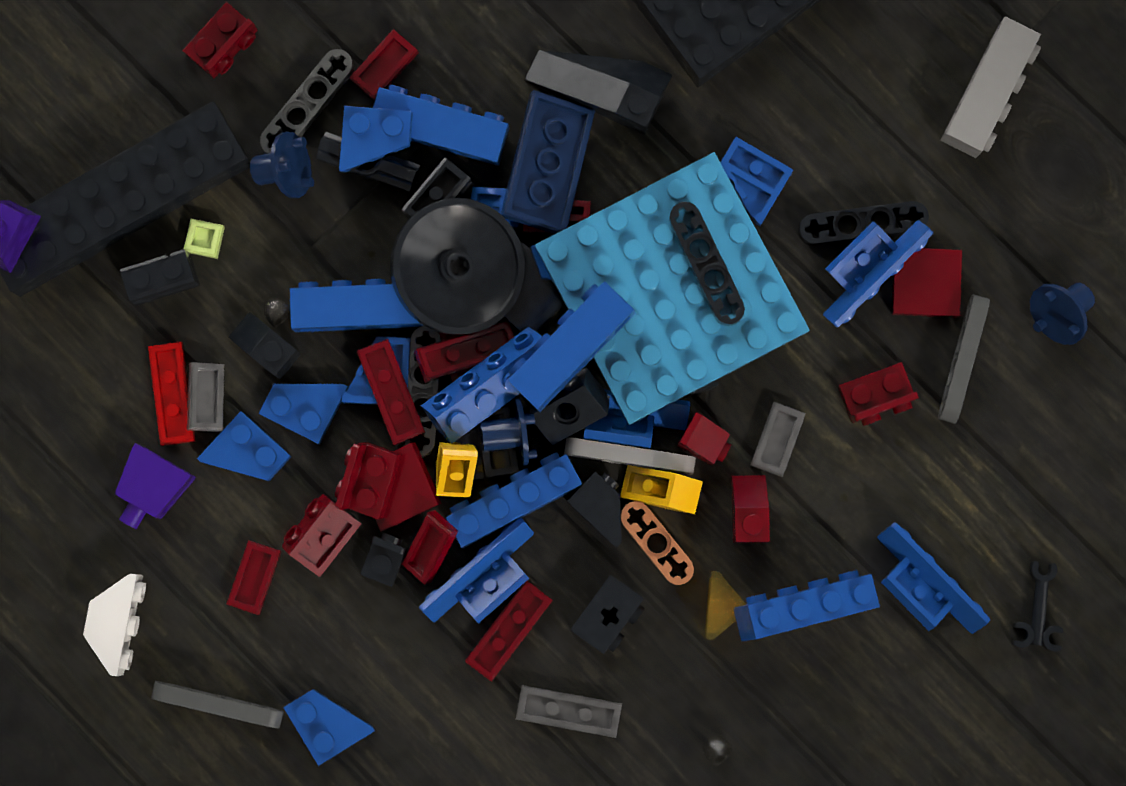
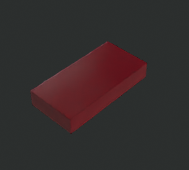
M393 29L349 77L350 81L375 101L379 87L387 89L419 52Z
M436 510L428 512L402 565L424 585L432 583L458 530Z
M248 540L226 604L260 615L282 551Z

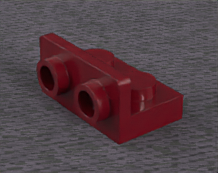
M226 2L182 51L214 79L218 74L223 75L230 69L234 63L232 58L241 49L246 50L250 47L256 38L255 33L258 30L249 18L246 19Z
M902 362L838 386L852 424L861 421L862 426L882 420L880 413L890 409L893 410L894 415L913 408L911 402L919 398L918 393L913 392Z
M369 442L353 444L345 456L344 465L347 467L344 477L336 487L335 497L337 501L335 508L340 510L351 509L378 520L383 519L402 454Z
M324 494L309 503L305 510L304 518L298 525L292 526L287 531L282 548L291 557L319 577H321L361 525L357 519L345 510L335 508L336 504Z

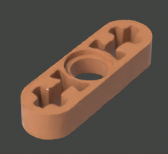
M638 501L628 503L621 512V523L668 582L675 585L687 583L692 578L694 572L692 561L644 503ZM631 508L635 511L640 509L644 511L645 514L642 516V520L647 526L651 521L656 525V528L647 531L642 539L636 534L642 531L641 527L637 523L630 525L627 522V519L630 517L628 510ZM654 533L662 534L666 538L667 546L661 553H653L647 546L649 536ZM672 547L677 551V554L671 556L678 564L685 562L687 565L684 569L686 576L682 579L680 576H670L669 572L672 571V566L667 560L663 566L658 562V559L666 556Z

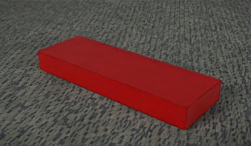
M183 342L148 346L160 446L196 442L194 431L187 430L188 377Z

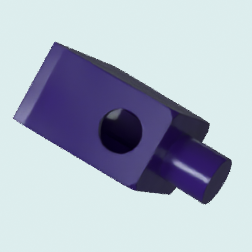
M0 200V268L9 273L12 272L41 218L40 215L10 200Z
M135 443L115 492V495L129 502L119 520L137 529L146 513L155 518L162 519L196 477L144 446Z

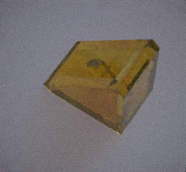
M710 571L704 635V639L714 640L736 621L733 608L746 605L719 571Z

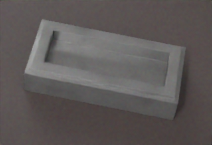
M189 363L187 430L221 432L223 430L225 364Z
M773 402L751 466L783 477L806 413Z

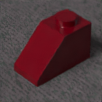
M696 412L677 447L712 466L716 459L723 462L731 447V444L726 442L730 434Z
M766 475L731 476L733 543L770 542Z

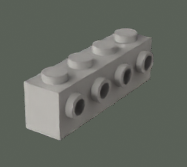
M1006 16L1003 18L940 141L974 158H977L983 150L989 152L997 137V134L992 132L997 121L1003 123L1012 107L1011 104L1007 103L1011 93L1018 94L1027 77L1022 74L1026 63L1032 65L1041 49V46L1036 44L1041 36L1040 33Z

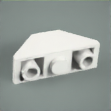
M128 574L89 603L83 636L112 676L124 675V671L129 670L132 663L133 650L129 649L131 636H136L140 620L139 616H135L137 604L138 602H143L146 591V583L142 582L143 575Z

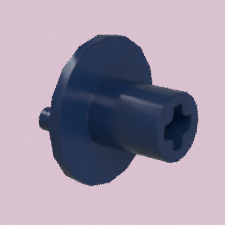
M282 132L277 135L272 144L271 153L256 155L250 162V173L254 182L258 185L276 183L280 191L288 198H300L305 195L308 188L314 186V179L311 177V160L306 148L307 141L305 137H299L293 132Z
M1074 283L1067 289L1055 284H1043L1033 291L1030 298V312L1035 322L1033 329L1036 332L1042 331L1051 340L1063 345H1072L1084 338L1088 329L1085 312L1092 308L1095 303L1093 292L1082 283Z
M514 398V417L479 423L482 449L485 452L518 447L522 465H528L530 459H537V450L528 448L526 425L535 424L534 414L524 413L521 399Z

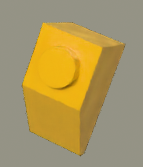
M458 442L452 444L439 443L436 461V496H471L478 451L473 444H461Z
M628 465L620 498L669 510L695 514L703 482L677 473Z

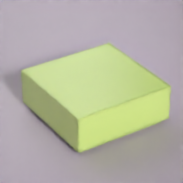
M191 218L184 249L191 254L218 259L225 226Z

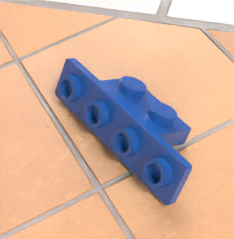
M918 220L894 243L875 222H872L825 268L846 291L823 313V316L836 328L851 320L856 313V309L864 301L874 297L878 293L880 286L890 276L897 274L903 268L904 262L914 252H918L925 247L933 231Z
M604 389L610 396L608 415L585 427L583 439L651 448L653 426L686 430L690 402L677 400L628 425L611 390Z
M522 518L509 523L495 540L479 549L476 556L464 567L457 569L442 587L432 591L426 597L425 602L419 606V609L432 622H436L459 601L469 614L480 623L529 579L510 555L534 535L532 529Z
M894 522L877 536L880 542L900 561L881 583L928 631L935 628L948 612L971 634L989 623L990 618L984 613L982 607L959 587L956 580L949 577L937 565L934 558L912 539L908 531Z

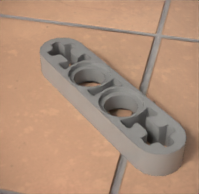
M569 437L566 438L564 455L567 454V456L690 475L694 474L696 457Z

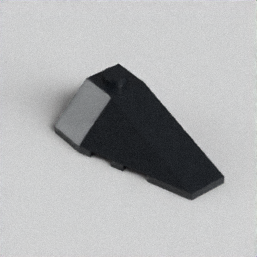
M539 50L525 81L577 105L595 110V113L645 135L672 78V74L643 61Z

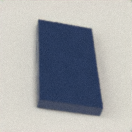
M535 90L530 93L501 210V215L505 219L553 234H557L568 227L595 110Z

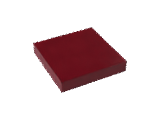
M922 248L920 251L914 252L904 262L903 268L893 275L892 315L960 317L962 250Z
M416 442L407 444L394 451L402 454L384 518L376 519L380 531H385L442 504L440 497L436 496V488Z

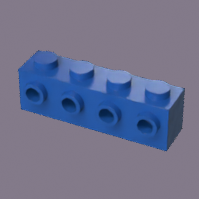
M389 85L388 89L379 87L373 108L413 112L412 142L499 166L510 129L508 123L503 122V116L491 112H485L484 116L471 113V107L459 103H453L452 107L439 104V98L427 94H421L420 98L407 95V89L395 85Z
M369 279L365 281L366 285L352 286V281L338 280L333 281L332 286L319 287L318 282L298 283V288H290L291 329L294 332L417 328L424 325L406 311L396 295L393 284H386L385 279Z
M605 281L599 287L596 284L592 285L581 297L584 303L576 311L572 308L569 309L558 320L557 324L560 327L551 336L546 333L533 346L536 352L527 361L521 358L510 369L509 373L512 376L508 379L509 383L539 412L635 315V310Z
M527 327L422 404L421 407L436 430L452 444L520 393L508 381L512 376L509 371L521 358L527 361L536 352L533 346L542 336L530 327Z
M558 452L551 454L539 461L542 467L530 473L528 468H525L510 476L512 483L502 488L495 484L481 491L480 495L482 498L470 504L468 499L449 508L452 514L447 516L446 519L458 530L456 538L461 548L475 543L507 526L509 523L515 522L518 518H522L581 487L582 482L567 454L561 457Z
M858 570L839 574V581L829 583L828 578L807 582L809 589L798 591L796 585L777 590L778 597L767 599L766 593L745 598L746 605L733 608L741 641L755 640L879 608L880 604L872 574L859 576Z

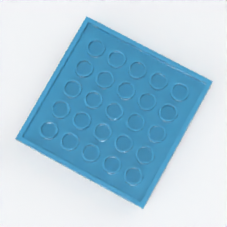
M715 152L535 244V248L568 310L572 308L576 311L584 303L581 299L584 293L592 285L596 284L599 287L604 281L635 310V315L593 357L628 425L810 331ZM690 202L698 208L741 296L745 311L740 322L736 325L723 326L714 318L670 226L669 217L671 210L678 203ZM680 210L679 218L676 222L678 224L683 222L687 227L688 234L682 235L684 240L694 233L702 232L700 227L693 231L690 225V220L694 215L692 213L686 214L684 210ZM695 240L690 244V252L696 258H703L708 255L709 246L705 241ZM711 270L705 274L704 280L708 287L716 289L723 285L724 278L719 271ZM729 288L720 295L711 296L713 301L721 298L724 305L720 311L722 316L728 315L730 319L735 318L734 312L738 307L736 304L730 306L725 298L726 294H732Z

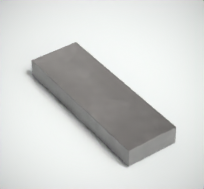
M522 685L516 719L616 738L622 704Z

